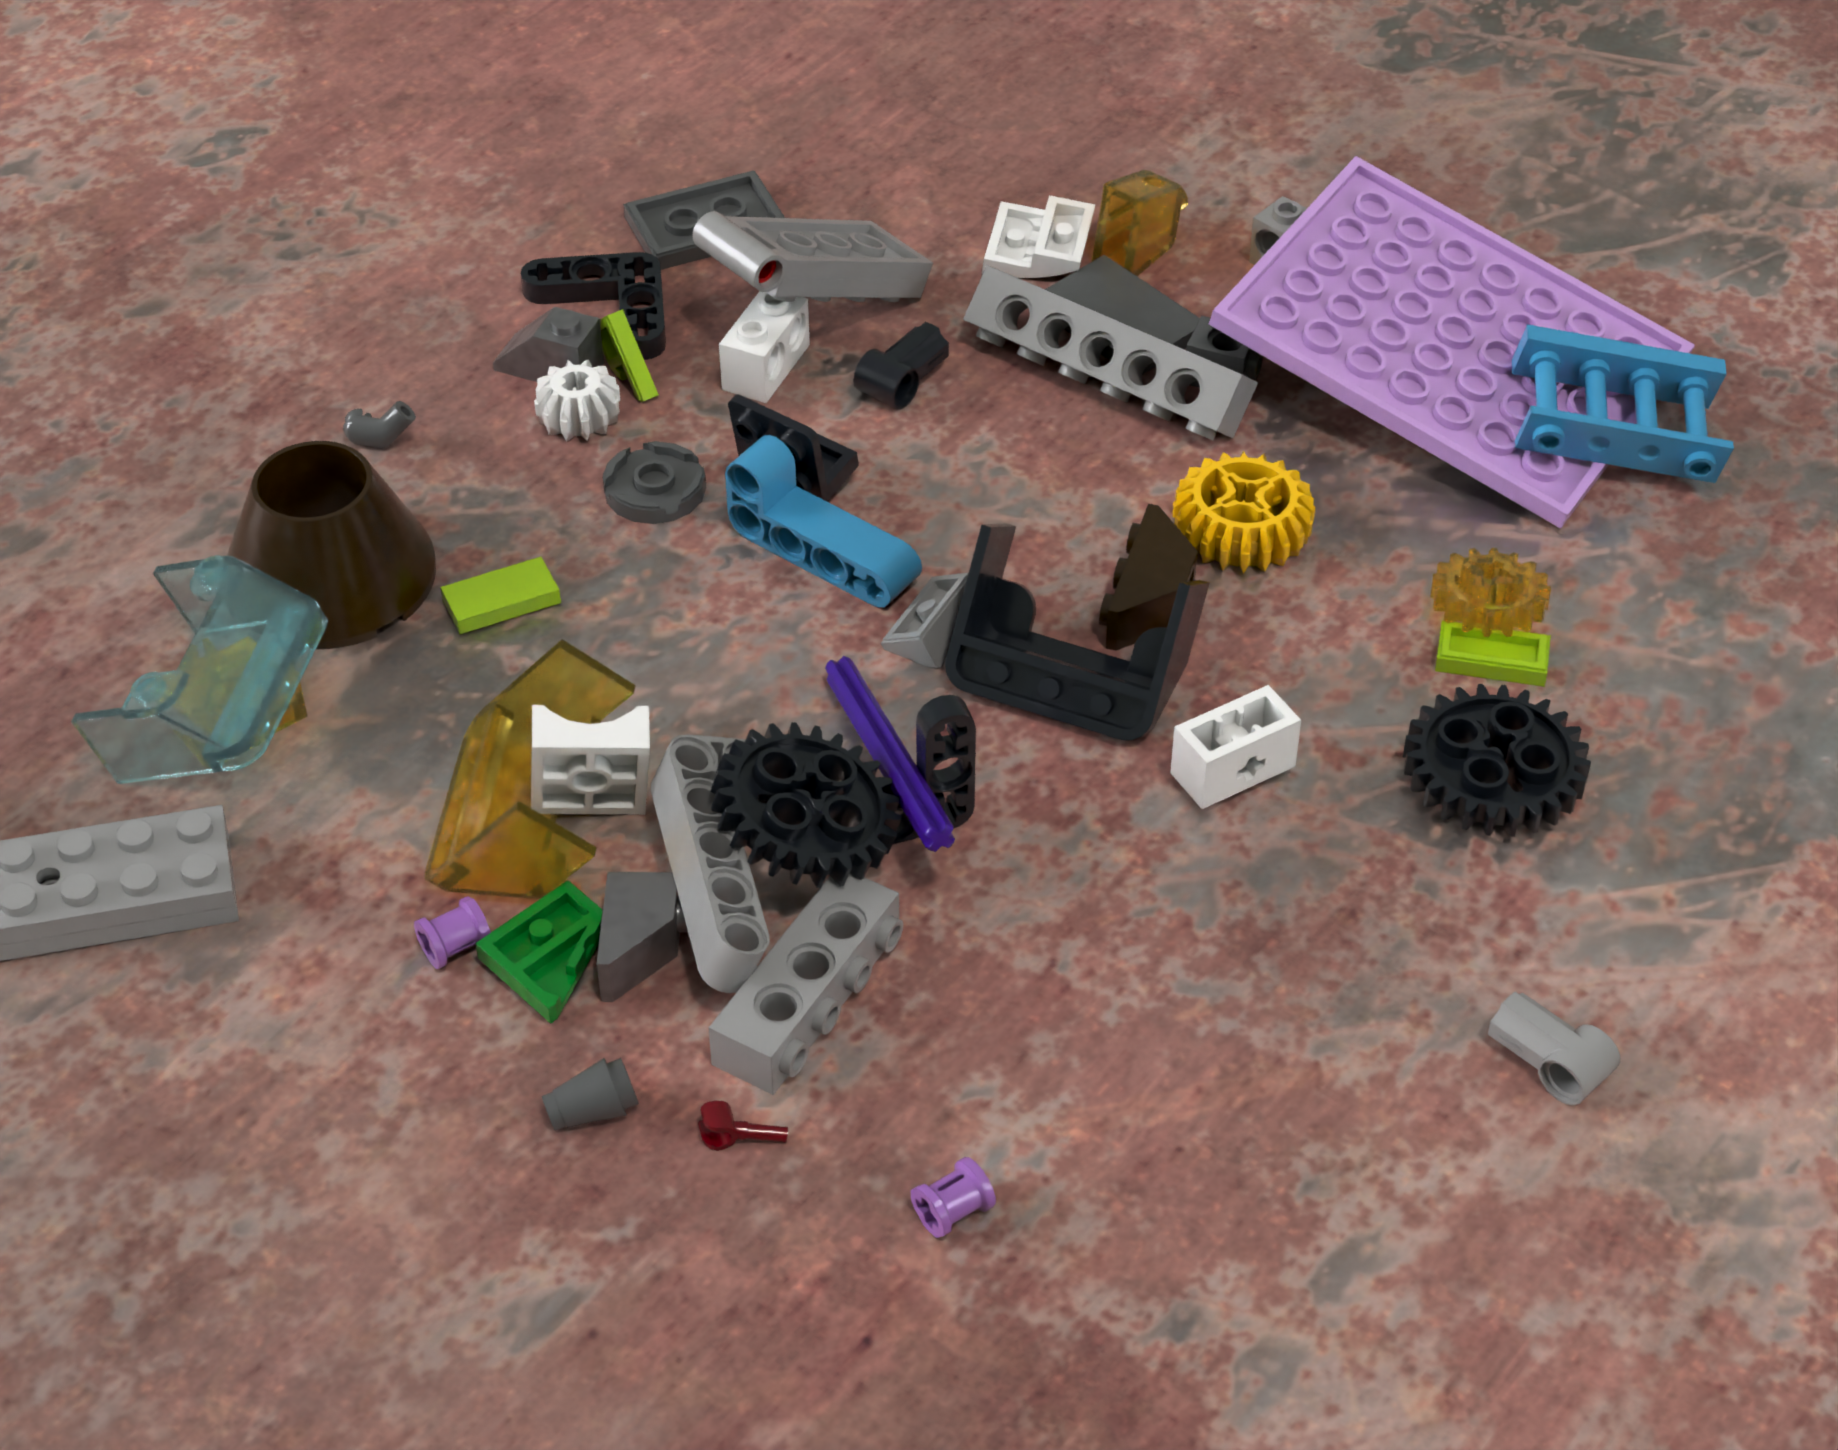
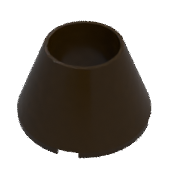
M309 441L294 444L277 451L268 457L256 470L224 562L222 585L226 602L232 614H237L250 625L251 632L260 638L282 646L299 649L341 648L376 638V629L390 623L399 616L405 621L413 615L432 589L436 575V557L433 543L427 531L360 452L337 442Z

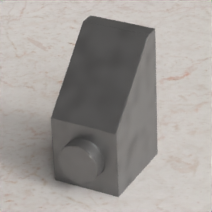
M553 307L514 334L494 360L493 369L494 371L537 382V378L548 375L550 366L563 368L566 366L567 360L573 365H580L589 359L592 367L603 366L604 357L600 318Z
M607 872L596 963L601 1002H614L678 956L680 932H688L672 872Z

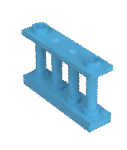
M1527 324L1512 358V374L1535 378L1536 406H1530L1515 439V448L1716 483L1734 449L1733 441L1708 437L1705 408L1709 409L1726 376L1724 359ZM1556 382L1585 387L1586 415L1558 410ZM1606 391L1634 396L1636 424L1608 419ZM1656 400L1684 405L1686 433L1658 428Z

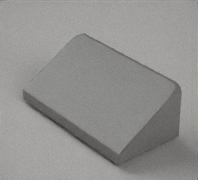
M968 573L931 577L883 638L881 645L884 650L930 668H941L946 661Z

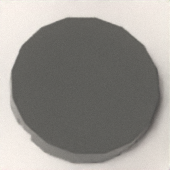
M653 441L643 443V449L631 452L630 447L624 449L607 463L602 476L607 504L617 515L633 522L657 524L675 521L690 514L702 502L706 491V475L704 467L699 464L698 457L691 450L674 443Z

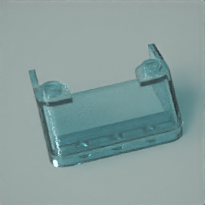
M214 555L201 560L157 566L153 575L195 633L177 670L146 673L133 683L130 693L121 708L75 713L71 720L72 724L118 784L242 769L259 759L266 751L328 624L327 617L315 599L234 556Z

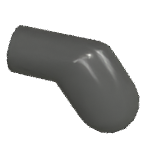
M397 401L380 419L372 417L368 412L363 416L362 409H354L346 415L343 431L346 437L356 445L385 448L415 420L416 416L413 410L401 401Z

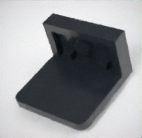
M739 394L734 395L728 402L738 456L764 435L777 437L790 449L794 457L796 486L827 502L859 466L856 451L817 434L812 428Z

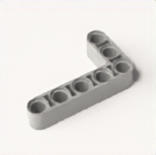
M689 734L679 735L671 740L651 782V794L698 971L702 979L710 987L720 992L736 993L754 973L770 943L769 932L751 869L747 862L745 848H731L730 843L735 831L719 830L717 826L722 814L711 810L716 794L710 791L723 754H729L733 741L737 738Z

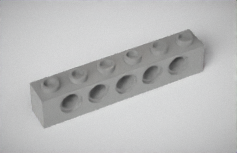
M986 265L963 320L979 327L976 336L1002 348L1006 339L1020 345L1017 351L1018 355L1044 366L1047 357L1062 363L1058 373L1083 384L1086 383L1089 375L1103 381L1100 389L1101 392L1126 403L1131 394L1146 400L1142 410L1169 422L1174 413L1189 419L1185 429L1212 441L1217 432L1234 438L1258 382L1238 372L989 265ZM1029 309L1030 316L1027 324L1018 330L1017 320L1019 315L1024 310ZM1070 326L1071 338L1065 346L1059 348V335L1062 330ZM1112 344L1114 349L1113 357L1108 364L1101 367V352L1106 346ZM1155 362L1157 371L1154 379L1149 384L1143 385L1142 373L1149 364ZM1198 381L1200 385L1198 397L1192 403L1186 404L1184 395L1187 387L1191 383Z

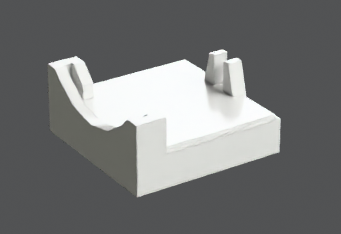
M532 705L531 814L645 815L650 755L649 706H636L632 711L614 721L587 724L569 721L550 711L544 705Z

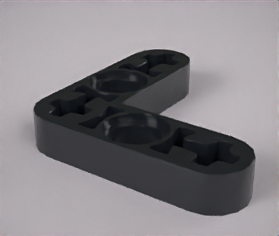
M644 252L541 258L532 260L522 267L520 273L522 291L528 301L535 304H559L619 300V310L623 309L643 359H653L661 355L665 350L666 336L661 266L659 259L654 255ZM588 276L602 277L598 280L592 281L581 280L582 278ZM635 276H644L645 282L635 283ZM637 303L652 304L651 306L645 308L630 307L631 305ZM638 328H648V335L639 336Z
M942 695L927 702L918 712L916 719V763L954 828H956L971 817L975 807L976 726L964 700L955 695ZM945 724H947L949 735L941 736L940 732L944 731ZM958 758L949 767L933 770L942 761ZM890 789L888 794L894 795L892 790ZM943 792H951V794L947 796L945 802ZM898 804L896 811H903L900 804ZM904 811L900 814L902 817L896 830L897 836L893 844L919 838Z

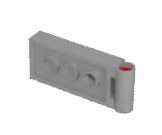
M711 211L704 214L697 221L692 236L696 246L757 290L767 292L772 297L787 302L795 301L796 297H810L822 302H829L831 297H844L856 302H864L866 298H880L889 302H898L900 298H921L933 262L872 221L723 216L719 212Z
M223 805L0 840V961L239 921L230 840Z

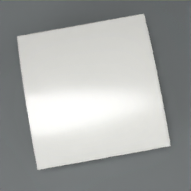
M1049 195L1046 209L1043 210L1001 201L985 253L982 274L986 265L1017 278L1051 277L1078 271L1091 227L1095 204Z

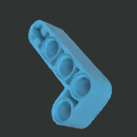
M771 435L762 436L726 467L725 479L729 520L741 536L876 607H886L921 574V560L917 552L909 544L797 487L794 457L790 449L777 437Z

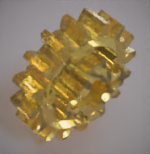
M1470 548L1466 558L1457 553L1450 554L1449 563H1438L1437 572L1433 574L1430 598H1434V611H1445L1444 621L1446 623L1458 620L1463 622V632L1467 633L1476 627L1482 629L1484 637H1490L1492 630H1500L1506 637H1511L1514 627L1529 632L1531 631L1533 621L1542 623L1545 610H1548L1551 586L1547 585L1548 575L1546 573H1535L1537 563L1534 561L1523 564L1519 563L1518 553L1513 552L1508 555L1499 553L1497 548H1491L1488 555H1481L1475 548Z

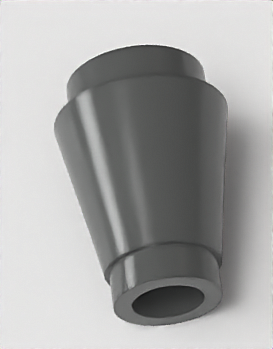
M603 1058L553 1089V1092L542 1096L555 1131L566 1126L568 1128L627 1116L625 1109L639 1104L621 1058L609 1063Z

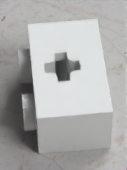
M1269 685L1264 686L1175 726L1170 773L1200 808L1204 809L1295 767L1301 719Z

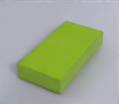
M541 556L440 587L442 601L459 634L561 603L560 590Z
M1442 620L1435 671L1545 687L1551 635Z

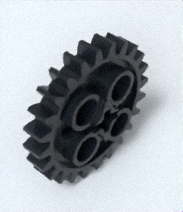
M1478 684L1476 695L1470 696L1461 687H1457L1453 701L1439 694L1436 696L1434 708L1423 705L1420 708L1419 720H1411L1403 751V757L1406 758L1404 774L1412 776L1410 787L1412 792L1425 791L1423 801L1425 807H1432L1438 804L1443 805L1440 819L1445 821L1458 814L1463 817V830H1468L1476 821L1483 823L1484 832L1488 836H1491L1495 825H1503L1509 836L1515 837L1518 824L1523 823L1532 833H1538L1541 818L1555 826L1558 824L1561 811L1568 814L1573 812L1576 799L1583 798L1591 765V761L1587 760L1589 744L1579 742L1582 730L1580 726L1566 727L1568 718L1566 711L1550 715L1548 713L1550 700H1542L1536 705L1529 703L1530 692L1528 690H1524L1517 698L1509 697L1506 685L1500 686L1497 695H1489L1486 687L1483 684Z
M796 722L791 723L787 734H783L772 723L769 724L765 736L751 729L745 742L737 739L734 740L729 754L724 753L710 791L716 794L711 810L722 814L717 826L718 829L721 831H735L730 843L732 849L748 846L751 849L747 861L749 864L752 865L764 858L770 862L769 876L774 877L783 868L790 871L791 882L797 885L802 875L807 874L810 875L816 888L822 887L827 875H830L839 886H844L850 873L862 880L869 866L876 869L880 866L885 854L889 853L897 836L896 830L902 816L895 813L900 798L888 794L893 783L891 778L875 777L881 764L878 760L863 763L859 759L863 750L862 746L858 745L847 751L841 747L843 735L838 733L830 741L822 739L820 726L816 725L812 729L810 736L803 735Z

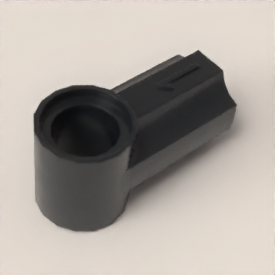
M925 321L921 326H915L885 352L878 349L867 351L855 369L854 387L895 409H903L914 398L920 380L949 356V342L944 339L938 327Z

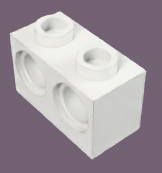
M758 292L719 343L723 391L739 394L763 403L769 401L810 345L807 298L796 297L795 301L787 302L776 299L767 292Z

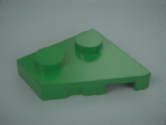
M567 880L476 942L478 959L551 1024L558 1019L599 944L603 909Z

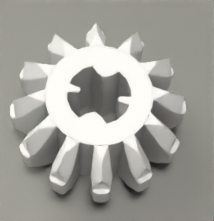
M589 359L580 365H573L567 360L565 367L550 366L547 376L537 378L536 399L534 400L536 415L539 416V422L546 426L549 435L562 433L566 441H569L574 436H582L588 441L591 433L606 434L608 425L618 421L620 390L616 384V378L609 375L606 366L592 367Z

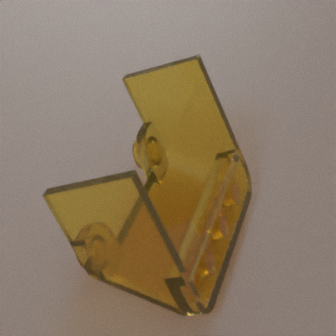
M562 639L476 715L464 735L425 868V880L445 892L538 900L563 884L569 876L595 857L597 847L555 823L557 814H540L531 808L532 705H544L550 711L569 721L587 724L601 723L606 716L634 694L636 685Z

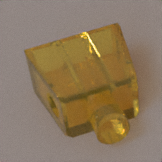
M1141 170L1106 182L1103 187L1092 262L1105 255L1138 277L1171 249L1176 240L1180 212L1188 204V197L1182 186L1148 170Z

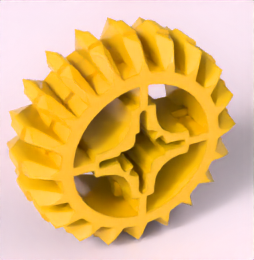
M1244 451L1240 457L1231 458L1223 452L1219 461L1204 458L1201 467H1189L1185 479L1180 480L1179 487L1176 489L1172 517L1175 518L1174 524L1195 547L1198 553L1201 554L1203 563L1216 560L1220 562L1222 571L1229 565L1239 566L1244 574L1248 566H1257L1265 572L1270 562L1284 566L1289 556H1299L1303 544L1308 543V538L1312 534L1315 506L1313 505L1314 498L1310 492V484L1300 480V472L1298 470L1287 471L1284 460L1270 463L1267 461L1265 453L1259 458L1247 457Z

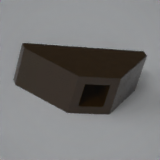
M1148 504L1141 524L1132 523L1126 546V553L1129 556L1127 559L1121 557L1118 559L1114 572L1113 589H1116L1114 595L1106 593L1103 598L1099 625L1107 626L1106 649L1117 651L1135 644L1140 635L1149 629L1167 627L1179 583L1195 581L1198 551L1158 505Z

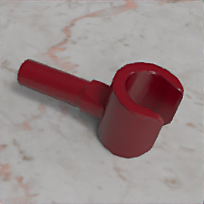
M710 1101L701 1106L700 1111L703 1120L698 1122L700 1134L704 1144L711 1150L719 1151L732 1146L737 1139L787 1142L788 1127L748 1123V1121H734L731 1106L724 1101Z

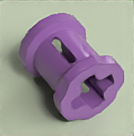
M469 896L459 900V907L430 921L425 917L414 921V929L420 946L429 962L436 969L446 966L447 958L475 945L476 942L491 933L482 910L476 901Z
M964 1157L957 1161L953 1172L930 1186L922 1184L911 1190V1201L925 1228L936 1238L944 1237L952 1231V1224L978 1209L979 1211L986 1212L996 1204L994 1190L988 1177L981 1167L969 1157Z

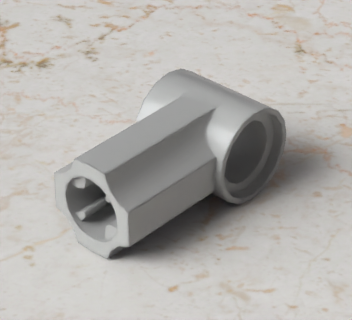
M1513 992L1501 1004L1500 1009L1490 1021L1488 1035L1538 1069L1539 1078L1546 1090L1557 1100L1568 1105L1580 1104L1620 1064L1619 1050L1604 1031L1593 1025L1586 1024L1575 1029L1524 993L1518 994Z

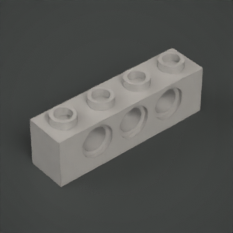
M851 873L844 886H839L829 876L756 967L754 973L744 982L708 1027L711 1064L772 1095L775 1094L788 1076H796L804 1066L809 1048L821 1033L824 1035L828 1034L835 1026L841 1012V1006L851 993H859L865 987L870 978L873 965L883 952H891L897 945L904 925L903 921L899 919V893L865 877L860 880Z

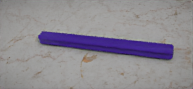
M845 656L837 662L830 660L825 666L828 673L826 679L873 760H878L881 763L879 770L883 777L892 779L893 783L890 789L895 796L900 798L899 804L923 845L928 850L934 852L942 846L951 847L955 841L951 833L954 828L953 824L856 665L849 657Z

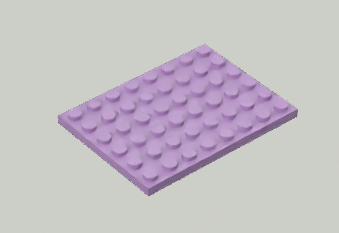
M1357 156L1350 161L1214 308L1209 321L1210 326L1560 529L1609 464L1515 448V439L1530 406H1536L1535 378L1512 374V358L1527 324L1690 354L1695 346L1693 343ZM1556 382L1558 410L1586 415L1585 387ZM1606 391L1608 419L1636 424L1634 396Z

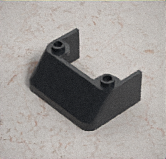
M1007 523L982 524L945 661L946 673L952 684L962 691L1116 739L1134 740L1147 735L1155 727L1187 666L1210 583L1202 580L1180 582L1168 626L1152 628L1141 634L1134 645L1130 661L1031 632L1036 616V602L1032 593L1022 584L1003 579L1016 526Z

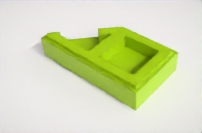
M623 309L600 319L602 347L610 369L622 381L625 379L629 380L634 396L638 401L644 402L658 396L657 389Z

